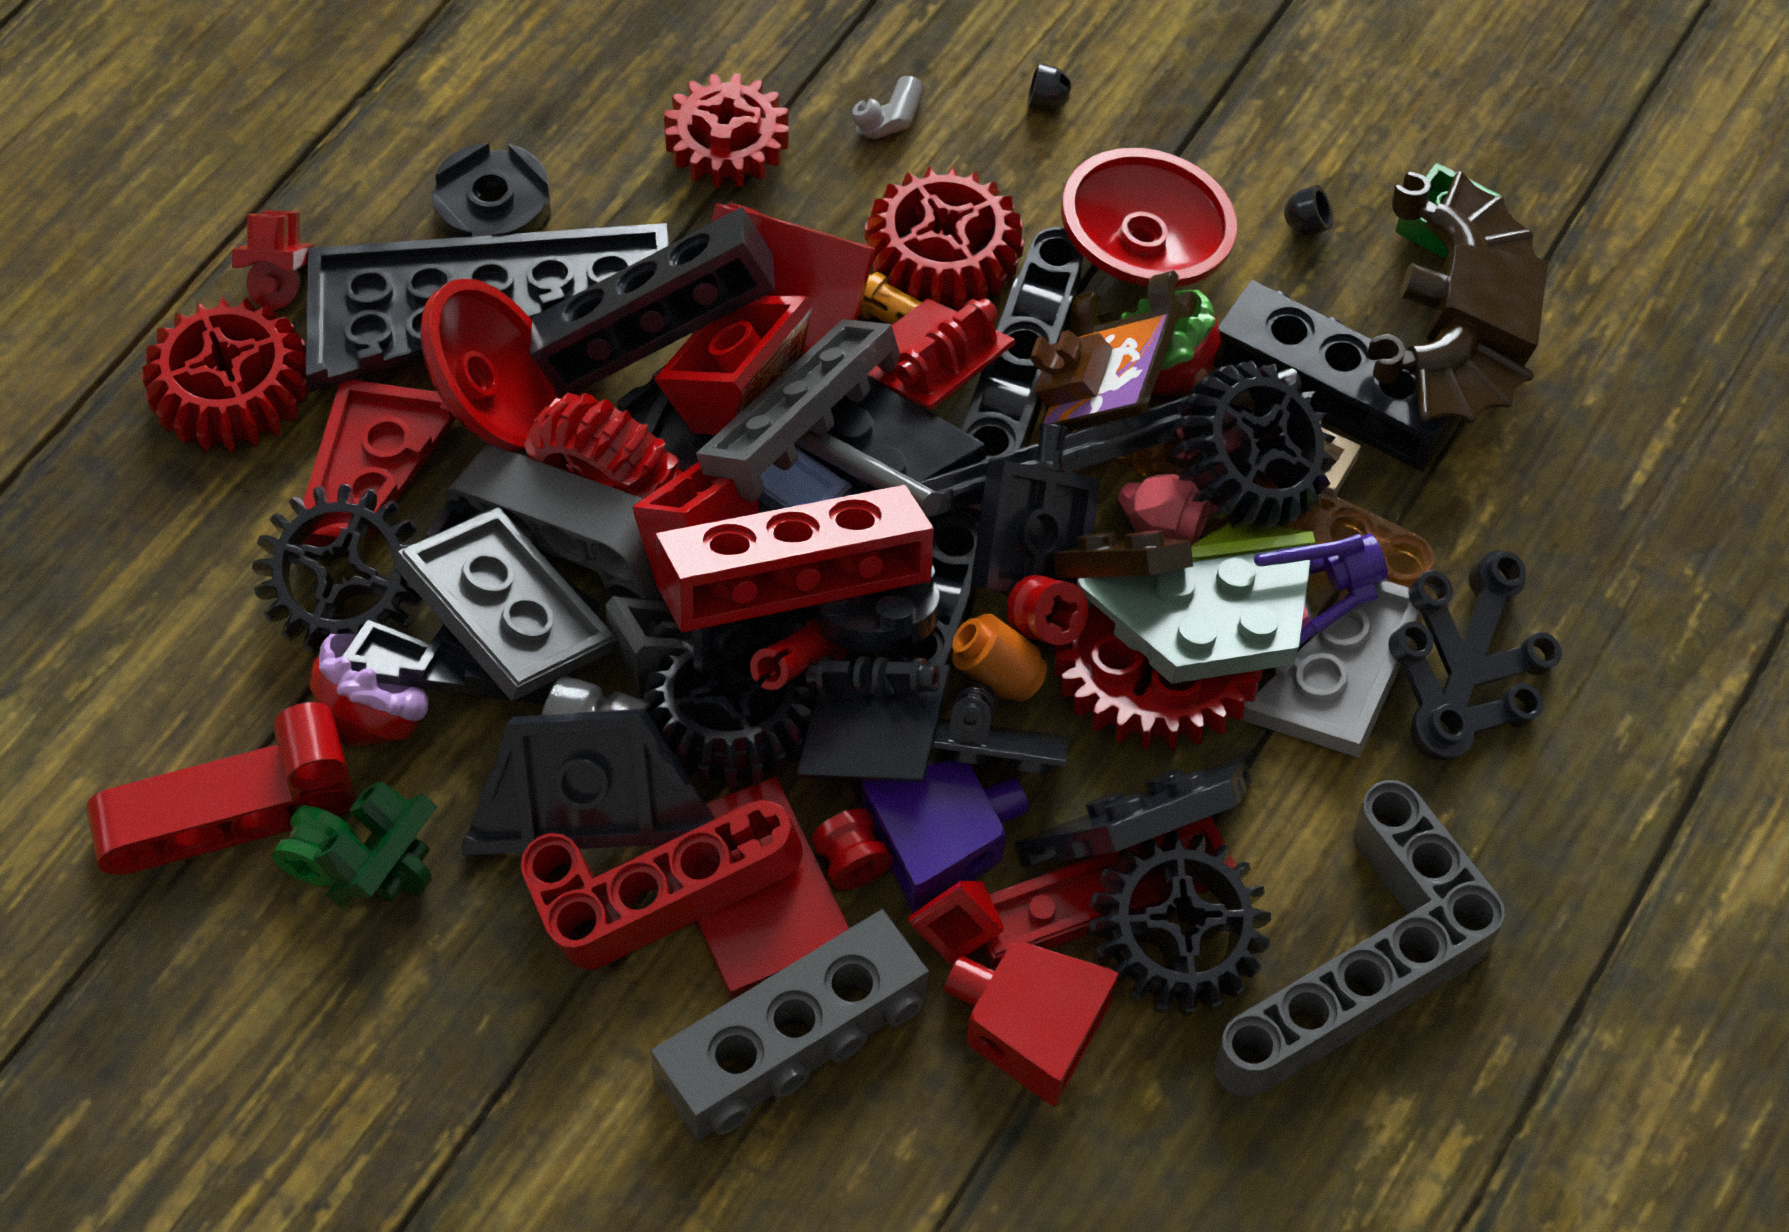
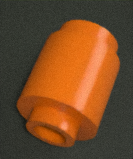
M982 614L976 618L969 619L959 627L952 641L953 665L972 680L989 686L999 699H1012L1015 702H1023L1031 698L1042 686L1047 674V664L1041 658L1039 648L995 615Z

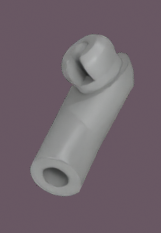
M902 76L898 79L888 104L880 106L879 102L875 99H869L867 104L864 100L859 101L854 106L851 114L853 122L857 125V132L865 138L875 140L909 128L924 93L925 87L923 83L915 77Z

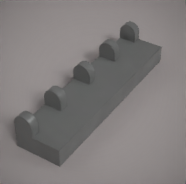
M842 319L696 453L703 475L733 479L740 497L747 502H755L764 493V485L760 475L769 466L774 464L781 470L790 469L798 460L794 443L809 429L820 436L829 432L834 427L831 408L845 395L852 401H861L870 392L866 375L875 366H878L885 372H891L895 369V366L899 363L900 352L892 325Z

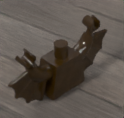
M1459 171L1453 177L1444 202L1436 206L1428 201L1431 187L1430 181L1422 174L1409 172L1404 177L1403 187L1396 185L1394 188L1392 199L1393 211L1396 216L1404 220H1416L1421 217L1427 221L1425 226L1445 245L1448 255L1439 272L1413 263L1410 264L1400 288V298L1430 308L1425 336L1429 343L1409 346L1407 351H1405L1404 344L1396 336L1381 334L1375 336L1370 341L1367 358L1373 361L1377 360L1374 364L1373 376L1380 383L1389 384L1399 378L1401 370L1404 369L1410 375L1416 376L1418 411L1421 421L1427 422L1430 419L1448 416L1473 423L1476 420V415L1485 409L1511 407L1515 389L1524 382L1531 381L1534 377L1533 371L1525 367L1539 342L1548 261L1537 258L1533 250V232L1514 220L1504 204L1505 199L1502 196H1494L1479 189L1466 177L1464 172Z

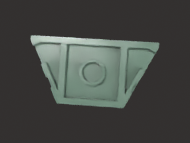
M1272 550L1193 562V567L1152 576L1078 579L1077 587L1083 591L1088 601V609L1095 605L1116 623L1114 635L1130 649L1144 654L1148 658L1150 665L1169 682L1174 684L1294 665L1299 648L1310 560L1263 567L1255 565L1254 558L1256 555L1277 551Z

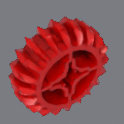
M929 166L924 174V178L921 179L906 172L904 180H902V186L888 183L886 191L883 193V198L874 200L870 217H868V223L865 224L864 239L867 241L865 245L876 248L872 262L873 274L880 272L888 277V284L921 302L928 298L941 305H952L956 312L963 309L967 301L987 299L988 294L1001 297L1002 291L1006 287V281H1013L1014 276L1018 272L1019 260L1023 256L1024 239H1022L1023 223L1020 219V214L1014 212L1015 206L1012 203V196H1000V190H998L996 181L980 185V179L976 171L966 178L958 177L954 166L951 167L946 175H936ZM911 228L909 235L900 238L904 232ZM985 242L989 243L982 251L974 256L972 255V253L977 251L978 245Z
M222 296L217 308L207 310L197 301L194 315L186 317L175 312L173 321L175 328H157V344L146 346L147 353L145 359L147 365L142 367V381L145 390H147L145 396L148 406L157 415L160 425L165 428L166 432L175 431L177 438L181 439L184 445L198 439L199 445L208 452L217 442H223L224 447L233 453L237 441L247 439L248 442L257 448L260 440L259 434L266 431L279 437L280 429L282 428L280 420L297 421V413L299 411L297 404L307 402L309 389L306 378L307 349L305 342L300 338V334L295 333L294 326L289 322L288 317L277 318V314L272 310L270 304L256 311L254 305L246 297L237 307H230V304ZM221 367L226 369L229 378L233 377V382L229 381L225 371L220 370Z
M567 393L562 399L556 398L549 407L546 406L534 420V425L528 433L529 436L523 444L528 453L526 456L528 458L642 499L683 472L677 467L679 464L678 458L665 450L666 443L664 439L656 438L647 430L648 424H640L634 420L629 410L621 412L615 409L609 400L603 399L601 402H598L592 395L583 393L580 397Z

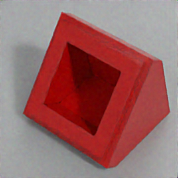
M959 881L908 916V923L950 966L954 965L961 955L966 957L1004 931V925L983 881Z

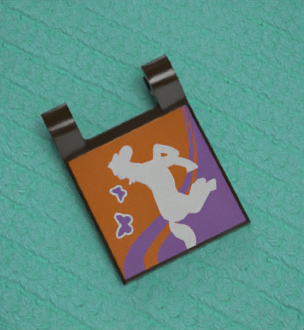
M1174 270L1151 277L1147 290L1150 312L1120 320H1118L1114 312L1097 316L1096 309L1101 297L1096 291L1078 295L1072 300L1070 306L1072 333L1078 338L1100 333L1113 350L1097 396L1056 406H1047L1041 423L1065 426L1067 431L1146 412L1176 323L1179 319L1191 316L1195 311L1197 297L1192 291L1179 295L1175 294V285L1179 275Z

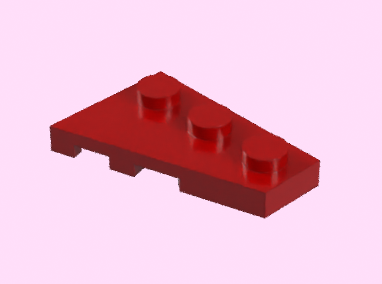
M359 380L339 383L303 500L307 510L317 506L313 497L314 488L322 486L329 497L330 503L337 502V492L341 484L350 485L353 492V504L356 505L366 489L374 490L378 496L377 505L374 510L375 513L389 501L396 503L456 420L436 391ZM338 523L323 527L308 536L301 545L328 546L337 539L342 528L348 527L349 523ZM368 529L367 534L364 539L365 543H367L371 536L374 534V531H372L371 529Z

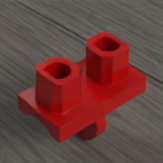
M263 210L260 211V214L247 215V244L232 249V268H245L253 265L248 272L246 284L251 298L261 307L270 304L272 309L283 308L292 303L299 294L301 281L297 269L308 264L309 248H314V244L300 243V212Z

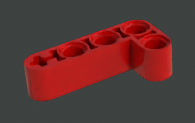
M308 702L294 705L280 712L273 720L277 745L116 786L92 796L86 803V813L98 868L108 874L122 875L134 873L291 831L292 828L289 821L298 806L318 807L338 817L350 811L356 798L334 715L330 707L322 703Z
M758 800L743 805L597 877L572 839L563 834L556 833L539 836L529 843L522 855L521 869L547 933L572 965L579 969L593 970L620 959L786 878L800 864L803 847L801 839L783 807L773 801ZM772 834L774 842L762 847L760 840ZM736 849L739 850L743 857L738 862H736L731 851ZM709 861L720 862L718 869L710 877L702 880L692 879L696 869L703 863ZM564 864L571 865L568 874L560 881L547 882V877L556 867ZM650 890L658 891L656 899L647 908L640 910L632 909L633 902L640 894ZM596 920L595 927L589 935L582 939L571 940V934L576 926L584 921Z

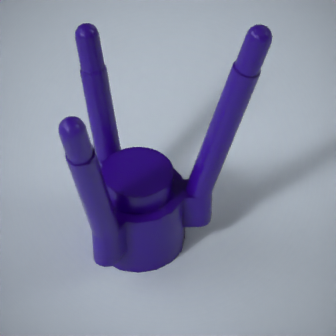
M1371 533L1363 536L1357 534L1340 541L1277 550L1255 556L1254 563L1259 567L1310 560L1308 575L1326 571L1329 582L1336 592L1346 589L1351 593L1301 628L1299 645L1330 626L1357 606L1378 599V593L1374 585L1387 581L1388 569L1380 545Z

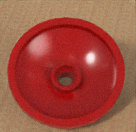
M1121 148L1102 152L1087 159L1069 177L1061 200L1062 223L1076 249L1088 261L1110 276L1138 286L1148 287L1153 275L1174 270L1179 275L1175 287L1187 286L1202 281L1213 275L1223 266L1236 240V213L1222 187L1196 165L1175 155L1158 150Z
M467 278L450 281L429 297L423 310L421 347L429 377L446 407L467 430L481 440L498 448L516 453H525L527 451L523 444L529 436L528 433L534 425V420L556 398L562 399L530 356L532 320L511 298L487 283Z

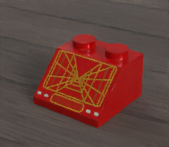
M762 296L695 331L654 380L692 433L716 435L790 368L804 350L813 304L807 296Z

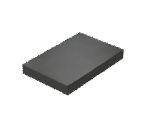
M500 507L404 548L397 553L394 567L511 701L523 697L613 651L617 641L616 636Z

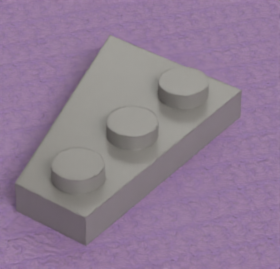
M1388 581L1374 585L1378 593V599L1357 606L1330 626L1315 634L1297 652L1294 665L1275 667V676L1256 694L1255 701H1245L1244 717L1241 720L1360 758L1401 667V663L1390 653L1388 646L1389 638L1404 623L1408 621L1421 622L1423 617L1421 612L1415 609L1409 600V588ZM1404 635L1405 642L1410 647L1413 639Z

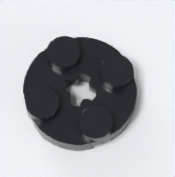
M489 143L471 145L449 156L439 166L435 175L436 185L432 192L434 214L441 229L450 238L537 232L542 225L549 221L551 216L548 177L539 160L528 151L508 145L509 152L502 150L490 151ZM486 190L493 195L501 191L504 192L501 196L502 198L494 202L482 201L480 193Z
M932 565V576L929 582L809 606L808 615L811 622L815 619L821 624V635L824 638L845 649L867 653L892 651V640L904 639L912 635L911 645L924 640L933 631L938 621L939 589L935 583V569ZM868 601H876L874 604L866 603Z

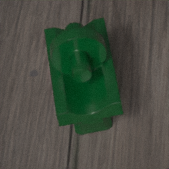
M382 781L365 788L350 810V813L372 832L364 844L347 828L335 831L326 839L313 856L319 866L335 882L326 896L338 907L342 908L348 904L353 896L367 899L372 897L376 890L378 895L388 902H393L400 891L412 895H421L432 881L430 871L422 862L430 849L424 842L414 838L437 806L424 794L406 800Z

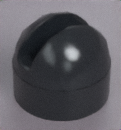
M1038 62L1029 89L1027 107L1040 111H1056L1063 108L1070 99L1071 80L1065 72L1055 66Z
M1319 185L1299 190L1291 195L1285 204L1284 217L1287 224L1301 235H1315L1328 231L1333 226V214L1329 199L1323 188Z

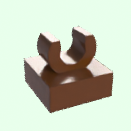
M1066 330L1062 331L1058 343L1052 345L1043 336L1038 337L1030 356L1033 365L1041 370L1034 393L1048 407L1097 396L1113 348L1100 333L1078 338L1074 333Z

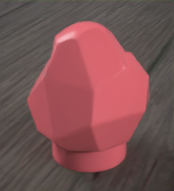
M1174 474L1155 475L1145 479L1143 483L1128 482L1119 490L1117 501L1136 532L1161 530L1163 531L1164 538L1190 540L1191 544H1195L1199 540L1205 528L1211 509V502L1208 499L1203 502H1192L1197 487L1191 481L1178 480L1180 476Z

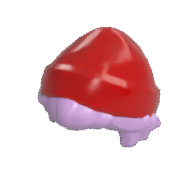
M330 634L323 641L319 656L312 664L309 688L315 696L316 703L325 704L332 710L341 744L347 748H364L410 737L428 711L429 697L424 689L378 683L376 672L370 668L363 669L360 672L352 671L351 661L342 656L357 635Z

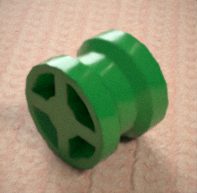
M298 806L289 821L292 828L290 836L278 842L271 856L279 868L290 876L314 886H330L333 880L319 866L313 856L335 831L347 828L356 837L355 831L348 823L326 810L314 806Z

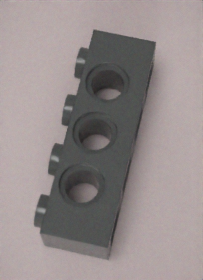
M881 909L651 1049L653 1077L697 1141L702 1140L713 1132H716L717 1135L729 1133L747 1120L752 1112L751 1108L772 1095L776 1098H783L792 1094L808 1080L809 1072L830 1059L834 1062H841L853 1056L865 1045L868 1039L867 1036L889 1023L892 1027H896L913 1018L922 1009L924 1001L927 999L929 971L884 910ZM845 987H858L866 991L868 996L857 1002H848L840 999L836 993ZM793 1021L802 1022L812 1029L808 1034L798 1038L787 1037L778 1031L782 1025ZM732 1057H743L754 1064L751 1069L741 1074H731L720 1068V1065L725 1060Z

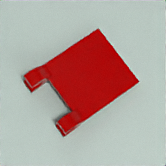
M727 203V206L715 204L711 223L743 207L772 251L775 290L764 296H807L813 304L804 350L801 355H804L842 319L858 320L876 248L773 218L734 203Z

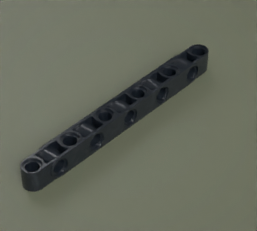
M1052 227L1044 229L1036 234L1032 240L1021 273L1014 281L997 331L1014 338L1016 344L982 370L961 430L983 442L986 453L996 455L986 456L985 460L1029 447L1044 402L1034 393L1041 370L1033 365L1030 356L1038 337L1043 336L1052 345L1058 343L1062 331L1069 330L1071 323L1070 306L1072 300L1078 296L1083 255L1073 245L1064 228ZM982 501L929 518V522L934 528L932 565L935 569V583L939 589L937 624L924 640L911 645L912 635L904 639L892 640V651L881 652L879 657H886L890 662L913 663V661L906 657L923 655L929 658L927 660L928 665H949L951 674L953 668L952 641L959 627L970 619L980 588L970 587ZM959 552L964 556L952 557L944 553ZM850 780L853 794L862 802V781L864 780Z

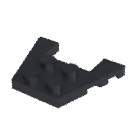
M449 500L427 532L426 539L468 521L469 510L461 504ZM564 578L598 616L600 603ZM367 620L342 656L351 661L352 671L360 672L366 668L373 669L376 672L378 683L509 699L445 624L442 625L432 642L427 643ZM563 677L516 700L547 704Z

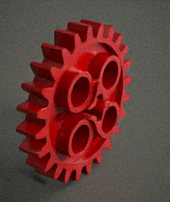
M1095 605L1088 609L1089 614L1086 626L1080 636L1071 643L1061 646L1055 645V676L1061 677L1062 697H1074V714L1079 716L1093 711L1092 729L1096 732L1104 729L1111 723L1116 725V742L1122 743L1131 732L1140 733L1142 749L1149 748L1154 735L1163 736L1170 750L1176 748L1178 734L1186 733L1196 745L1202 744L1204 726L1222 735L1225 733L1227 716L1238 720L1244 717L1245 701H1255L1258 681H1261L1262 670L1172 684L1153 668L1151 683L1146 693L1138 696L1147 682L1148 666H1151L1149 660L1141 652L1130 649L1114 635L1116 623Z

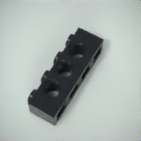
M743 207L532 317L530 356L561 398L567 393L575 394L774 291L773 253Z
M1251 280L1218 326L1221 341L1216 351L1214 367L1218 369L1230 365L1235 367L1242 362L1248 363L1253 361L1258 369L1263 365L1269 366L1273 364L1276 365L1277 372L1289 368L1295 369L1301 379V393L1314 392L1310 402L1314 412L1328 413L1324 419L1325 423L1422 472L1425 471L1457 420L1456 417L1441 416L1430 419L1427 422L1421 421L1418 411L1417 379L1415 375H1410L1404 369L1401 370L1399 378L1389 384L1380 383L1373 376L1374 364L1377 360L1373 361L1367 358L1369 343L1372 339L1344 326L1336 318L1324 316L1293 301L1288 295L1279 290L1269 289Z

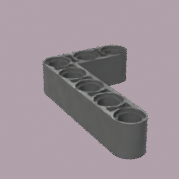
M1384 780L1375 783L1366 792L1353 830L1354 842L1358 850L1403 906L1408 915L1230 1021L1222 1035L1215 1060V1074L1219 1083L1228 1092L1239 1097H1254L1268 1091L1478 964L1489 954L1505 917L1504 904L1497 892L1431 809L1409 785L1397 780ZM1387 816L1394 819L1400 826L1388 827L1381 824L1375 817ZM1415 867L1431 868L1439 874L1440 878L1425 877ZM1455 918L1471 919L1480 926L1481 930L1473 931L1463 928ZM1412 949L1418 951L1427 958L1428 962L1415 963L1410 961L1402 954L1401 950ZM1352 981L1366 984L1373 990L1375 995L1360 996L1355 994L1347 987L1346 983ZM1305 1014L1312 1017L1319 1024L1320 1028L1315 1030L1303 1029L1298 1027L1291 1020L1290 1016ZM1240 1047H1250L1257 1050L1265 1061L1258 1064L1242 1061L1235 1054L1234 1050Z

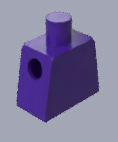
M953 760L928 765L924 782L862 781V809H867L871 812L877 824L875 832L877 840L888 845L893 855V863L890 869L912 913L959 881H973L997 866L1003 860L1006 835L1002 824L1023 816L1029 811L1025 793L1015 777L982 788L970 764Z

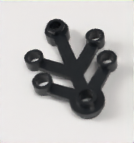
M1500 550L1489 552L1470 569L1469 585L1477 597V601L1462 639L1446 605L1452 599L1453 587L1450 580L1444 574L1435 570L1426 571L1412 582L1409 587V600L1414 608L1421 612L1426 626L1417 621L1404 623L1391 634L1388 646L1392 656L1401 663L1419 704L1418 709L1413 714L1410 733L1415 747L1428 758L1445 761L1457 759L1471 748L1475 733L1506 724L1515 727L1525 726L1537 718L1543 710L1541 694L1535 687L1527 683L1514 685L1503 693L1498 701L1467 707L1474 687L1527 672L1532 675H1543L1556 666L1562 657L1560 644L1552 635L1546 632L1534 633L1517 648L1486 656L1504 605L1519 594L1525 586V565L1512 552ZM1498 570L1504 574L1505 578L1501 576ZM1424 585L1431 587L1435 591L1437 600L1428 596ZM1404 635L1415 641L1417 651L1408 647ZM1433 644H1435L1448 674L1443 691L1425 657L1431 652ZM1533 646L1543 652L1545 661L1540 660L1535 655ZM1515 697L1523 701L1526 706V713L1516 706ZM1440 720L1448 727L1450 734L1442 728Z

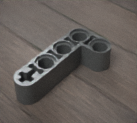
M492 445L484 446L447 488L445 492L447 501H455L468 509V520L500 507L538 550L598 572L610 598L615 596L664 601L657 588L633 513L632 506L643 500L642 498Z

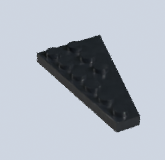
M667 223L309 248L306 378L309 393L423 358L421 323L424 307L429 297L450 281L467 278L487 283L511 298L532 320V317L668 246Z

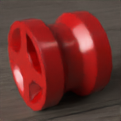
M1040 575L1028 576L1019 581L1009 594L1006 606L1008 621L1015 631L1023 637L1041 640L1042 642L1058 646L1071 643L1080 636L1086 626L1089 614L1088 601L1079 587L1073 583L1054 580ZM1055 605L1053 616L1048 622L1046 616L1051 614V610Z
M857 808L837 814L821 824L812 835V844L816 853L821 857L827 858L830 864L828 877L833 887L837 890H850L866 885L879 878L893 863V855L888 845L878 841L875 836L877 824L871 812L867 809Z

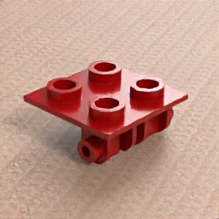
M927 298L892 325L900 352L899 363L895 366V369L891 372H885L878 366H875L866 376L899 395L932 410L1016 343L1014 338L995 330L994 320L998 318V312L989 300H970L963 306V309L956 312Z

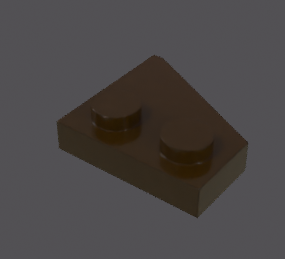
M1161 530L1126 534L1124 539L1116 540L1114 532L1083 535L1077 537L1078 548L1053 553L1056 578L1152 576L1193 567L1191 541L1164 538L1163 531Z

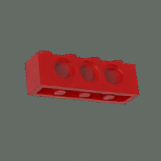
M906 485L660 532L656 533L657 588L681 632L925 583L931 581L934 528Z

